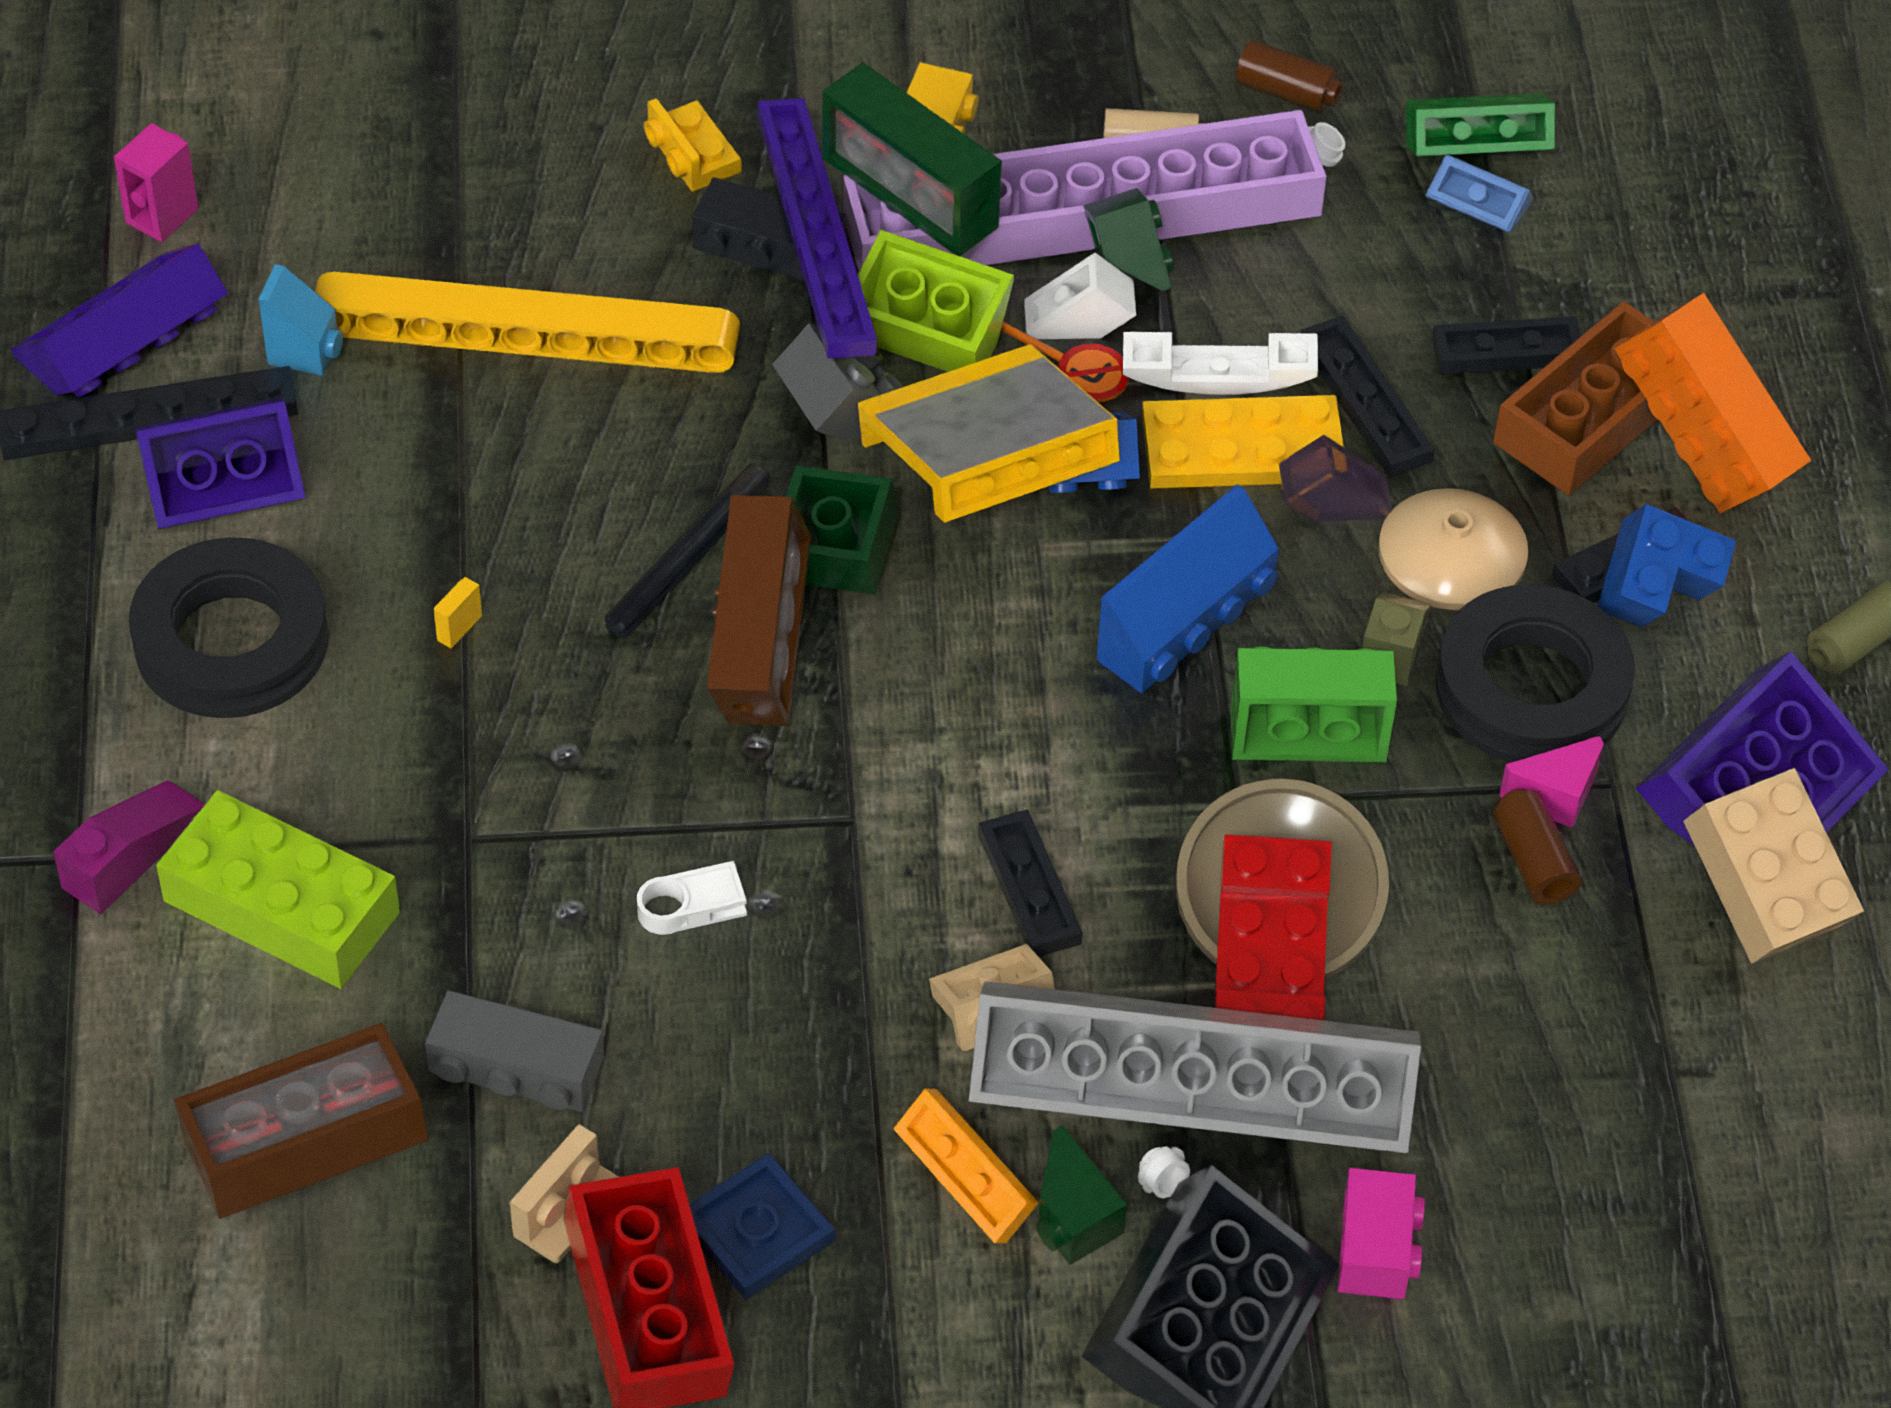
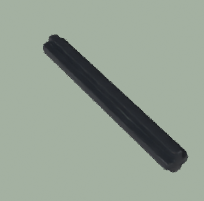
M749 464L605 615L606 629L619 638L628 636L727 531L731 495L760 496L769 486V473L757 464Z

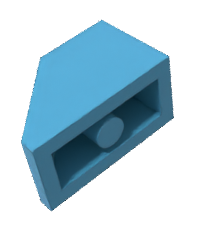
M275 264L258 299L268 365L278 367L290 366L292 370L323 376L331 358L336 359L339 356L343 343V332L337 330L335 309L285 266Z

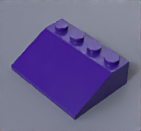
M1790 651L1759 667L1656 767L1636 789L1669 829L1695 847L1683 822L1687 817L1706 803L1795 768L1827 833L1889 769L1793 652Z

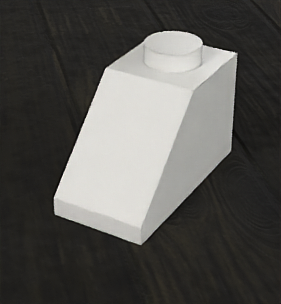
M1093 253L1024 299L1026 334L1035 339H1099L1136 316L1133 279L1096 253Z

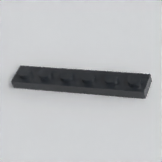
M290 366L0 410V444L3 459L10 460L137 440L135 427L281 398L285 401L288 416L298 415Z

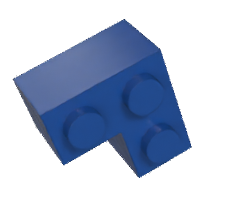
M1645 504L1622 519L1598 607L1609 615L1642 628L1666 613L1672 590L1701 600L1724 586L1736 540Z

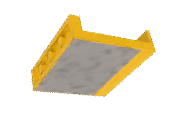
M1031 344L858 402L862 445L866 448L885 442L932 487L935 515L944 523L1120 461L1117 418Z

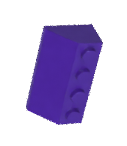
M199 243L162 253L15 345L10 350L14 357L56 396L74 392L76 397H80L102 384L99 375L113 367L115 372H119L140 360L141 357L137 351L152 343L154 348L178 336L180 333L176 326L190 318L192 323H196L218 310L214 302L227 295L228 292Z

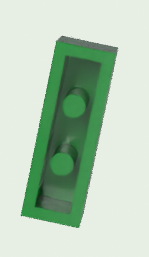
M1543 93L1406 100V146L1416 156L1555 149V103Z

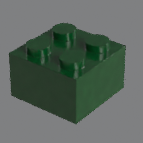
M795 466L786 497H792L811 535L805 585L876 594L899 516L892 478Z

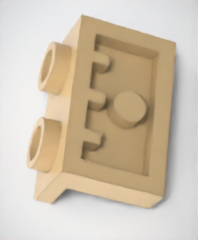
M1027 944L929 979L932 996L952 1019L957 1045L962 1051L975 1048L980 993L984 981L1055 989L1051 970Z
M578 1124L510 1201L513 1237L554 1263H559L571 1250L563 1220L569 1186L619 1177L600 1165L596 1134Z

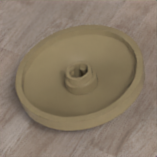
M1267 779L1248 783L1227 792L1211 803L1199 815L1187 833L1180 850L1176 871V897L1182 921L1189 935L1199 949L1213 963L1216 964L1221 861L1225 834L1332 841L1324 980L1346 969L1367 949L1375 937L1385 913L1389 893V871L1386 856L1376 832L1367 819L1351 803L1338 794L1313 783L1293 779Z

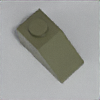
M1382 592L1375 600L1364 634L1362 649L1393 651L1396 684L1407 686L1429 617L1431 604Z

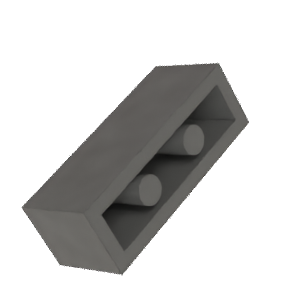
M448 990L425 1042L429 1073L436 1074L443 1080L452 1083L464 1081L487 1087L492 1092L502 1096L518 1095L537 1100L545 1106L556 1110L568 1108L584 1112L604 1062L603 1033L600 1029Z

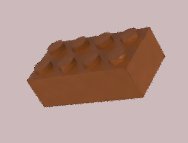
M1625 301L1621 302L1500 404L1493 443L1570 496L1657 420L1651 413L1648 401L1635 381L1624 371L1621 359L1614 350L1616 346L1654 321Z

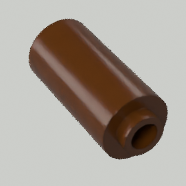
M1250 40L1246 45L1236 71V83L1323 113L1328 106L1335 107L1343 88V81L1338 80L1337 69L1255 40Z
M1516 789L1505 794L1495 808L1493 817L1533 901L1540 905H1551L1567 899L1579 889L1582 878L1541 794L1525 789Z

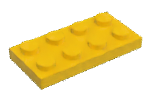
M1336 395L1142 402L1141 415L1150 489L1236 486L1237 484L1244 486L1345 482L1347 466Z

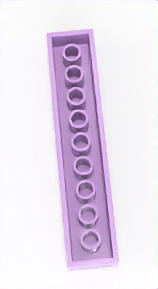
M1302 110L997 153L993 155L1002 160L999 228L960 257L983 265H991L1093 250L1095 248L1083 205L1138 188L1148 201L1154 199L1158 206L1162 219V227L1156 228L1159 240L1317 217L1322 215L1326 174ZM843 176V213L846 214V228L858 271H860L880 230L953 254L849 177Z

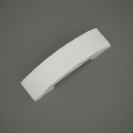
M1124 332L1123 375L1151 386L1196 394L1234 395L1276 390L1318 377L1317 334L1269 333L1268 346L1172 345V332Z

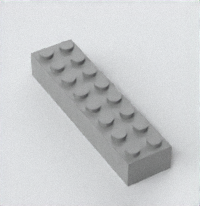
M984 981L979 1001L969 1102L1408 1153L1421 1041L1418 1031Z

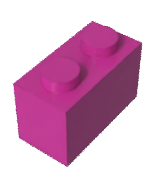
M151 123L114 156L125 223L162 243L198 210L189 145L178 134L169 133Z
M1349 1168L1343 1204L1338 1292L1405 1299L1409 1278L1419 1279L1422 1246L1412 1245L1413 1230H1422L1425 1198L1415 1197L1416 1175Z

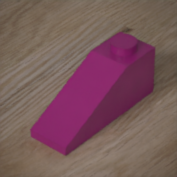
M167 780L89 817L53 851L61 888L99 914H102L170 849L205 804Z

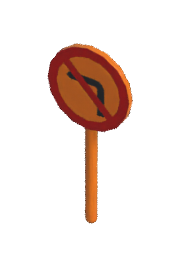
M1003 322L1002 332L1026 345L1031 344L1038 351L1059 361L1058 368L1097 402L1115 399L1125 391L1129 377L1123 375V356L1114 349L1101 344H1082L1072 347L1064 354Z

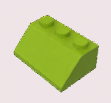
M880 230L858 273L859 282L877 338V348L947 372L991 357L998 343L1014 282L1013 274Z

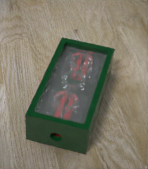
M864 62L822 91V158L957 256H962L999 228L1002 160Z

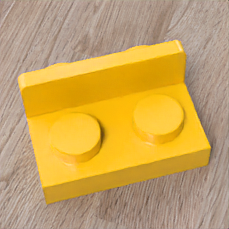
M657 99L647 102L648 120L644 122L646 136L653 147L659 146L665 154L675 177L681 176L692 192L708 186L713 177L723 180L742 172L741 158L698 101L691 102L669 112H666Z

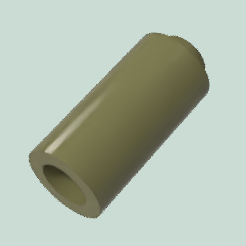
M1883 581L1808 635V655L1818 669L1834 675L1841 674L1891 638V582Z

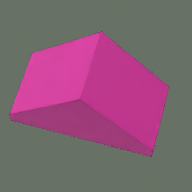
M1600 736L1506 764L1499 794L1502 798L1508 792L1516 789L1536 791L1541 794L1553 821L1573 828L1597 775L1604 746Z

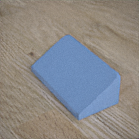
M1445 155L1426 193V198L1507 233L1512 232L1533 200L1529 189L1449 155Z

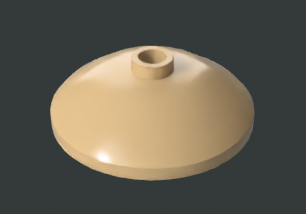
M1433 489L1405 499L1388 514L1382 525L1379 537L1380 561L1390 580L1411 598L1429 603L1432 607L1446 610H1460L1467 603L1486 592L1518 585L1524 575L1528 560V542L1518 520L1498 502L1484 495L1462 489Z

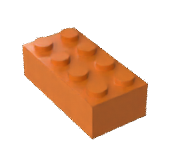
M1704 293L1657 319L1614 348L1621 359L1624 371L1635 381L1648 401L1651 413L1660 420L1673 440L1676 452L1681 459L1687 462L1700 482L1703 494L1714 504L1720 514L1770 490L1811 461Z

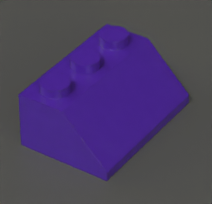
M281 398L134 428L158 529L305 498L286 404Z

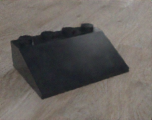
M1210 1165L1178 1183L1081 1357L1125 1391L1161 1408H1264L1339 1265Z

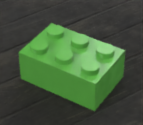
M1269 647L1238 648L1230 709L1232 760L1387 762L1397 703L1394 652L1368 648L1358 650H1324L1321 648L1271 649Z

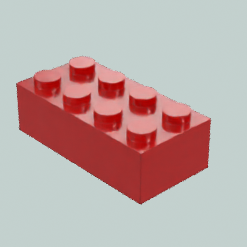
M679 1167L570 1185L563 1220L613 1408H668L726 1397L734 1362Z

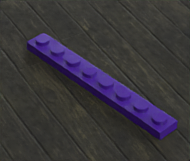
M805 99L758 101L757 117L827 359L876 355L877 338Z

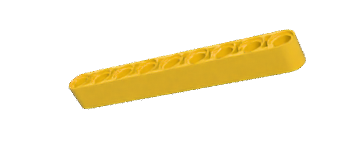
M327 272L322 274L318 278L315 293L335 309L337 330L343 332V338L711 373L724 372L733 366L741 325L739 318L734 313L716 307L344 272Z

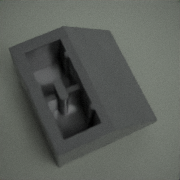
M810 323L807 324L772 364L814 429L844 441L861 436L858 402L904 387L882 365L881 360L883 356L877 348L876 355L827 359L819 328Z

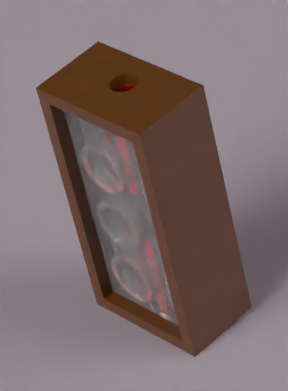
M731 495L720 587H716L715 592L718 603L717 607L714 606L713 616L716 619L707 690L728 724L789 726L811 535L792 497Z
M383 1023L174 1099L184 1142L219 1219L428 1141L421 1098Z

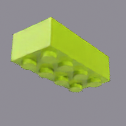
M219 790L213 794L156 865L164 902L339 989L343 988L400 913L396 878L394 875Z

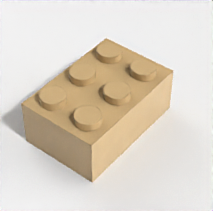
M1795 768L1706 803L1683 821L1751 964L1837 929L1864 912Z

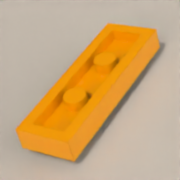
M924 1089L894 1127L895 1132L994 1243H1007L1039 1202L937 1089Z

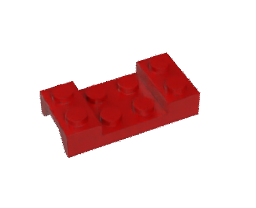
M1225 834L1221 861L1214 1008L1324 1021L1327 906L1330 893L1332 841Z

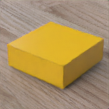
M464 577L434 607L437 641L452 649L482 617L479 584Z

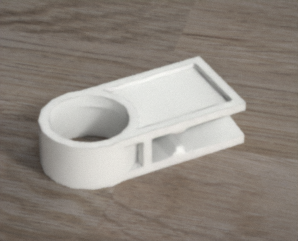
M734 861L664 877H655L646 881L640 887L637 894L638 920L646 930L659 935L672 934L677 931L747 916L745 908L747 900ZM658 896L673 897L682 904L681 908L676 912L661 916L653 914L645 908V905L651 899Z

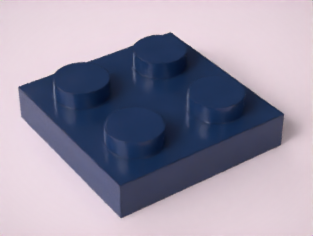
M769 1153L689 1204L701 1248L745 1300L835 1241V1229Z

